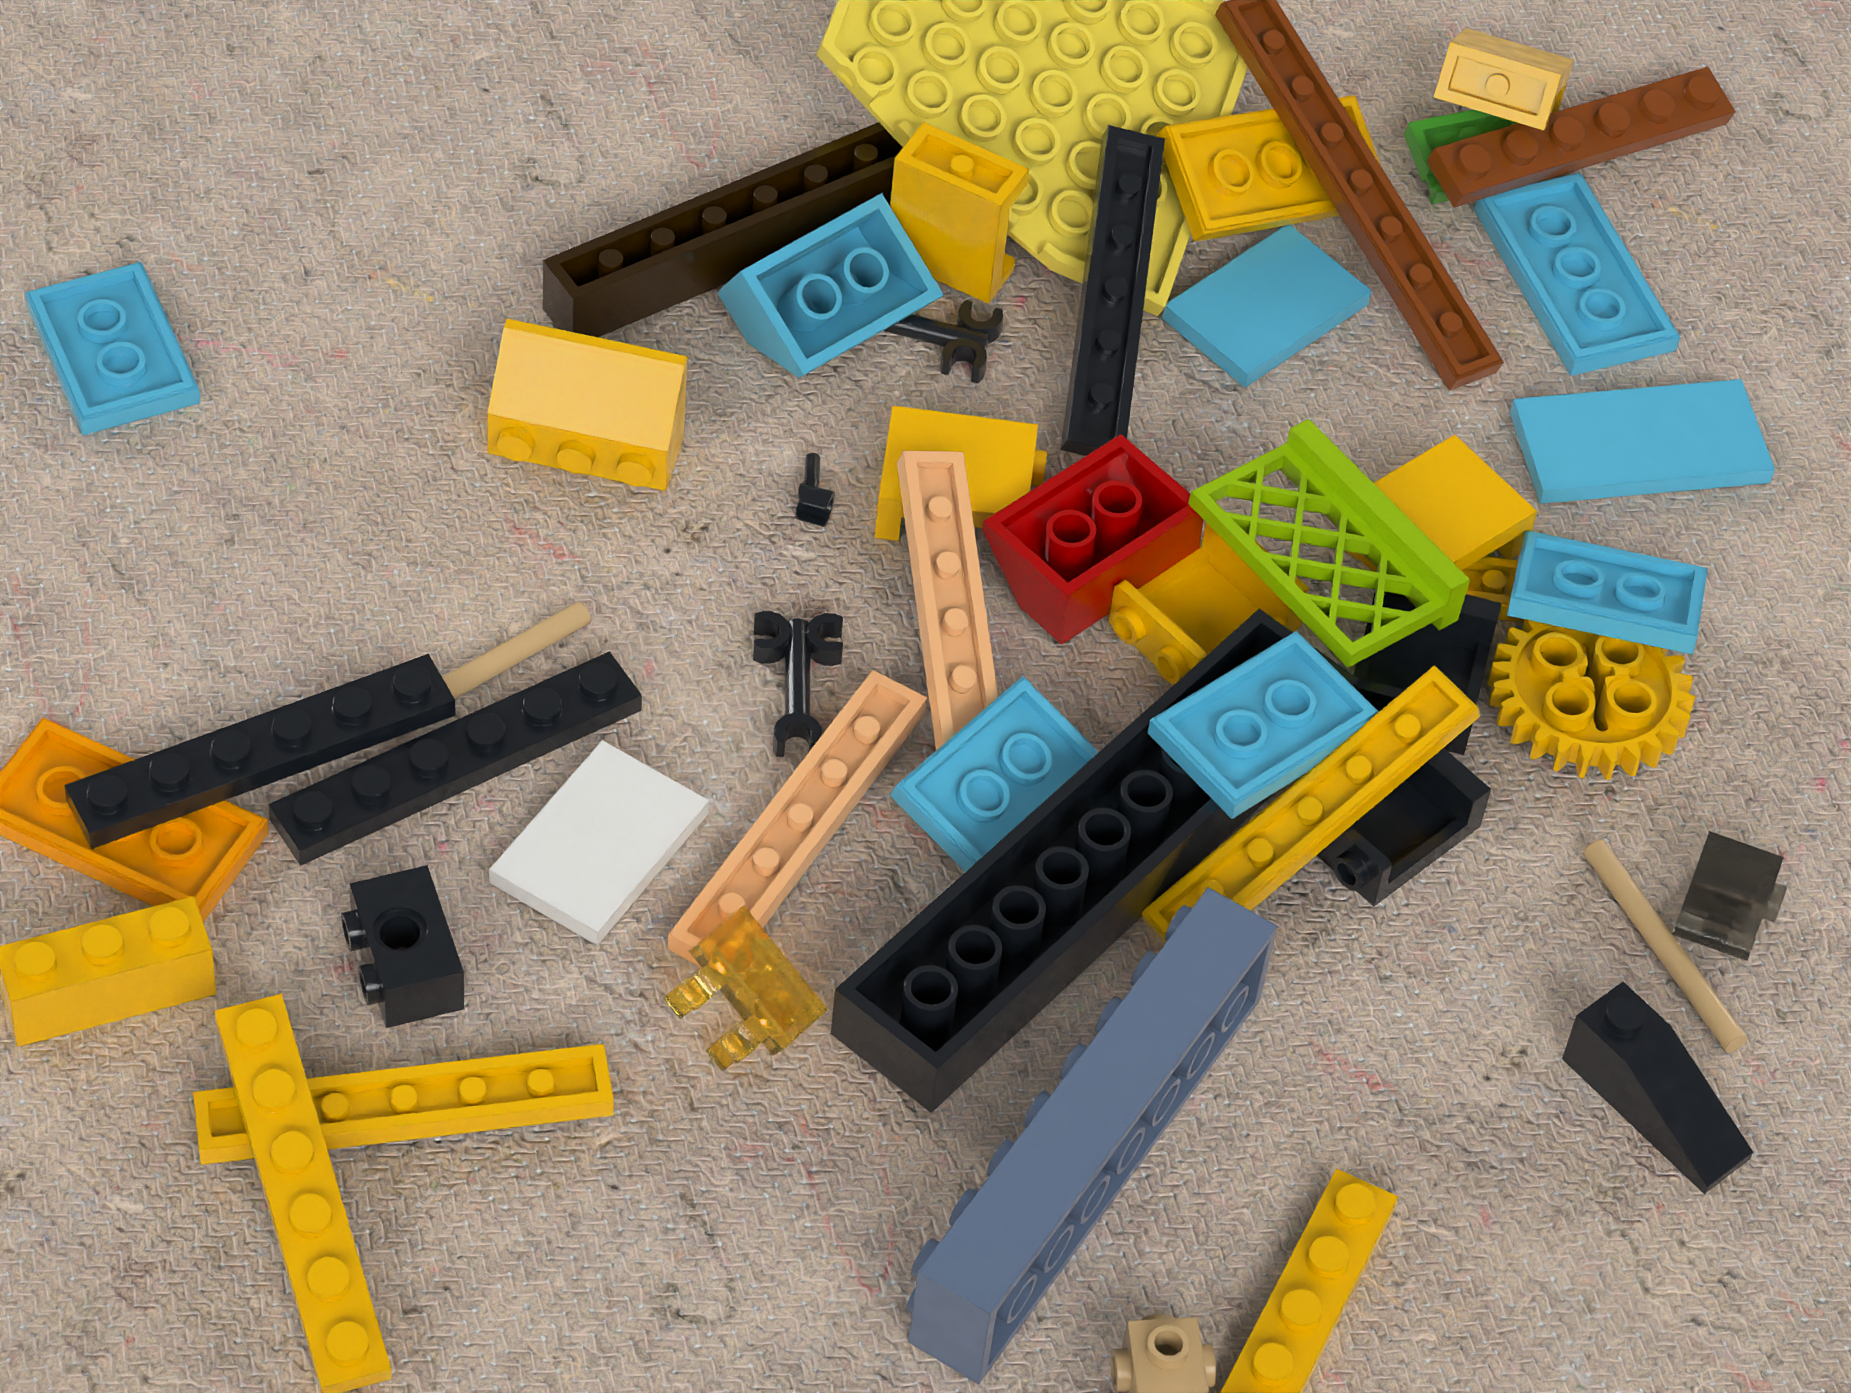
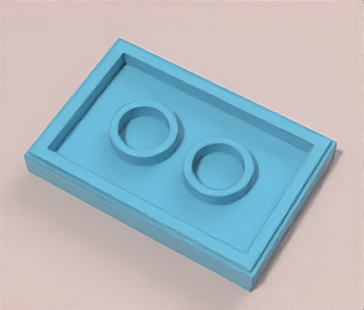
M1286 225L1167 302L1163 310L1162 319L1246 388L1369 305L1372 290L1292 225Z
M142 262L25 292L27 309L82 436L200 403L199 387Z
M1525 531L1507 616L1693 655L1698 637L1708 569L1548 534Z
M1295 631L1150 719L1148 734L1233 819L1310 771L1379 711Z
M1022 676L894 787L890 796L966 872L1098 754L1099 751Z

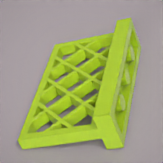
M1310 419L1291 427L1285 444L1202 485L1190 493L1188 504L1347 668L1430 623L1438 630H1441L1459 619L1470 579ZM1280 469L1298 488V491L1262 485L1263 477ZM1224 497L1252 501L1250 516L1225 512L1216 501ZM1260 503L1295 509L1294 524L1259 518ZM1303 511L1324 514L1338 528L1337 531L1302 525ZM1256 535L1291 541L1290 557L1264 552L1255 543ZM1304 543L1335 549L1334 564L1298 558L1299 544ZM1349 551L1364 554L1378 568L1377 572L1342 566L1343 552ZM1296 576L1331 582L1330 598L1304 593L1295 584ZM1340 584L1375 590L1374 605L1338 599ZM1384 591L1404 595L1416 608L1407 612L1383 607ZM1336 617L1372 623L1371 633L1352 642L1335 625Z

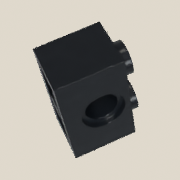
M428 865L349 883L351 910L341 913L343 933L350 952L361 950L365 965L358 966L362 993L367 1005L378 1003L385 1027L390 1028L463 1010L464 971ZM399 946L409 947L406 949H393Z

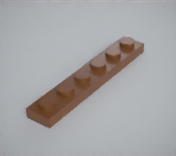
M1704 67L1551 113L1545 130L1517 123L1434 148L1426 161L1453 208L1726 125L1736 111L1710 68Z

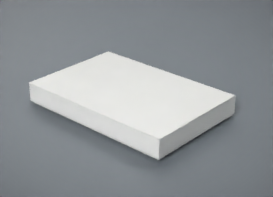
M602 740L489 869V883L598 946L709 814L710 800Z

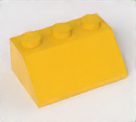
M507 318L503 328L487 412V453L502 456L513 461H526L559 468L574 474H587L620 481L635 487L643 486L666 491L684 438L688 356Z

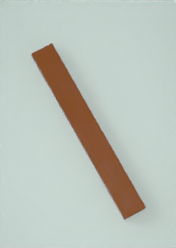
M1229 0L1221 3L1215 13L1217 19L1449 391L1497 373L1504 361L1277 0Z

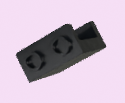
M1384 591L1383 607L1407 612L1416 608L1404 595ZM1374 593L1372 605H1374L1375 593ZM1466 594L1458 621L1441 630H1438L1430 623L1356 663L1354 676L1359 679L1356 690L1378 711H1381L1435 665L1477 706L1502 603ZM1367 622L1364 636L1371 633L1372 623ZM1473 723L1444 748L1448 752L1464 755Z
M1443 748L1316 856L1334 871L1342 885L1349 890L1357 891L1374 907L1481 827L1491 788Z

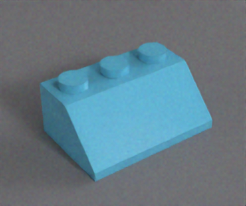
M882 193L741 270L717 292L747 343L798 378L803 377L944 296Z

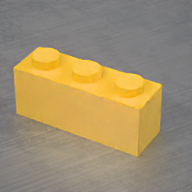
M192 896L1 945L0 991L16 1045L20 1047L216 995L213 951L195 897Z

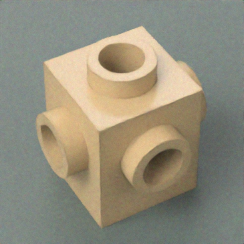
M1153 1314L1140 1320L1127 1321L1122 1348L1112 1349L1113 1389L1115 1392L1125 1391V1393H1209L1208 1387H1213L1216 1380L1215 1354L1212 1344L1201 1343L1198 1317L1175 1318L1169 1314Z

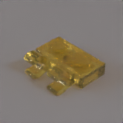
M745 905L732 912L689 950V953L701 967L679 983L663 998L679 1019H681L691 1010L695 1011L720 990L743 1018L705 1050L721 1071L726 1070L734 1062L736 1064L741 1062L761 1043H763L772 1056L779 1053L828 1010Z

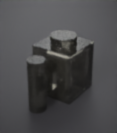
M1709 831L1672 935L1748 961L1762 919L1775 923L1788 886L1776 882L1784 857Z

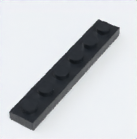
M1108 125L1101 141L1060 448L1062 451L1087 456L1120 434L1127 439L1165 143L1164 138Z
M609 651L268 804L269 820L299 865H304L642 710V694Z
M426 654L64 785L66 801L90 848L94 849L456 716L455 698L430 655Z

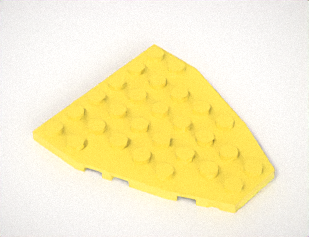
M837 0L816 56L902 147L906 145L921 124L925 122L1029 168L1027 186L1010 207L1007 235L1051 271L1083 284L1101 141L1108 125L1156 136L1165 126L1232 115L1248 68L1215 15L1220 4L1226 2L1224 0ZM1164 156L1162 159L1143 308L1144 311L1155 316H1159L1166 307L1191 234Z

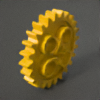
M1525 619L1522 630L1511 627L1508 630L1505 644L1499 643L1487 683L1488 686L1492 687L1488 702L1489 706L1500 708L1496 720L1498 726L1514 725L1510 739L1512 744H1519L1528 740L1533 743L1529 757L1532 760L1548 753L1554 756L1553 770L1556 772L1561 770L1568 761L1576 764L1579 778H1585L1589 766H1597L1604 779L1611 780L1616 765H1620L1632 777L1636 776L1640 760L1646 765L1655 768L1658 766L1662 752L1669 755L1674 753L1678 739L1684 738L1691 718L1690 714L1695 702V696L1689 694L1694 679L1692 675L1681 673L1685 662L1684 656H1666L1668 649ZM1587 664H1589L1588 671H1587V677H1584L1585 672H1586V668H1587ZM1595 704H1598V705H1597L1596 712H1595V716H1594V718H1593V714H1594V710H1595Z

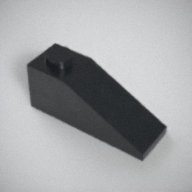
M1624 981L1576 1015L1562 1060L1703 1194H1706L1751 1159L1752 1149L1671 1025Z

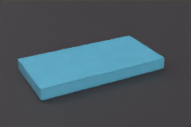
M1581 173L1533 183L1475 202L1474 211L1570 376L1677 350L1680 340L1678 332Z
M1742 379L1513 399L1510 409V415L1539 504L1771 483L1775 471Z

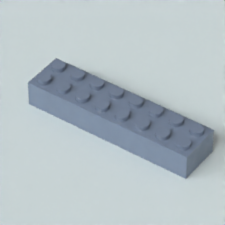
M1209 887L1193 908L1183 905L1177 911L1165 935L1167 942L1158 954L1149 950L1143 956L1131 979L1130 984L1133 987L1122 1000L1114 996L1108 1002L1096 1024L1095 1031L1097 1035L1088 1047L1079 1043L1071 1051L1060 1072V1079L1062 1081L1052 1094L1042 1091L1036 1097L1024 1119L1023 1126L1026 1129L1015 1143L1009 1139L1003 1141L987 1168L988 1179L978 1192L969 1188L961 1196L950 1216L949 1225H951V1228L939 1242L931 1238L919 1252L911 1269V1275L917 1278L916 1287L906 1305V1310L912 1313L908 1338L910 1344L978 1385L1260 1002L1277 925Z

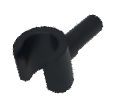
M809 453L805 457L804 481L799 485L798 489L799 502L795 518L826 527L832 512L835 492L819 487L820 456L817 453Z

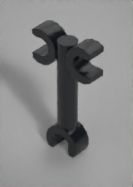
M965 300L958 310L957 325L912 314L884 331L943 346L940 366L941 374L949 375L954 363L966 361L973 365L971 382L979 383L986 373V350L988 344L998 339L1002 331L1003 310L995 308L989 320L983 322L976 321L971 317L973 301Z
M761 611L754 615L753 635H768L773 637V639H754L753 661L761 664H772L785 657V715L774 726L773 751L776 757H784L785 742L792 737L805 739L809 744V752L822 736V728L819 722L810 716V658L815 663L823 666L841 664L843 642H829L823 640V638H841L843 616L834 613H824L816 616L809 623L807 620L800 618L787 621L781 614L773 611Z

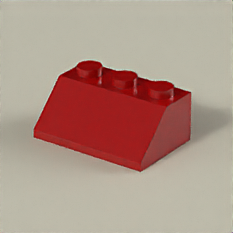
M1120 434L984 520L982 531L1019 607L1062 645L1110 614L1114 586L1123 580H1127L1136 589H1139L1200 548L1203 519L1188 504L1190 493Z

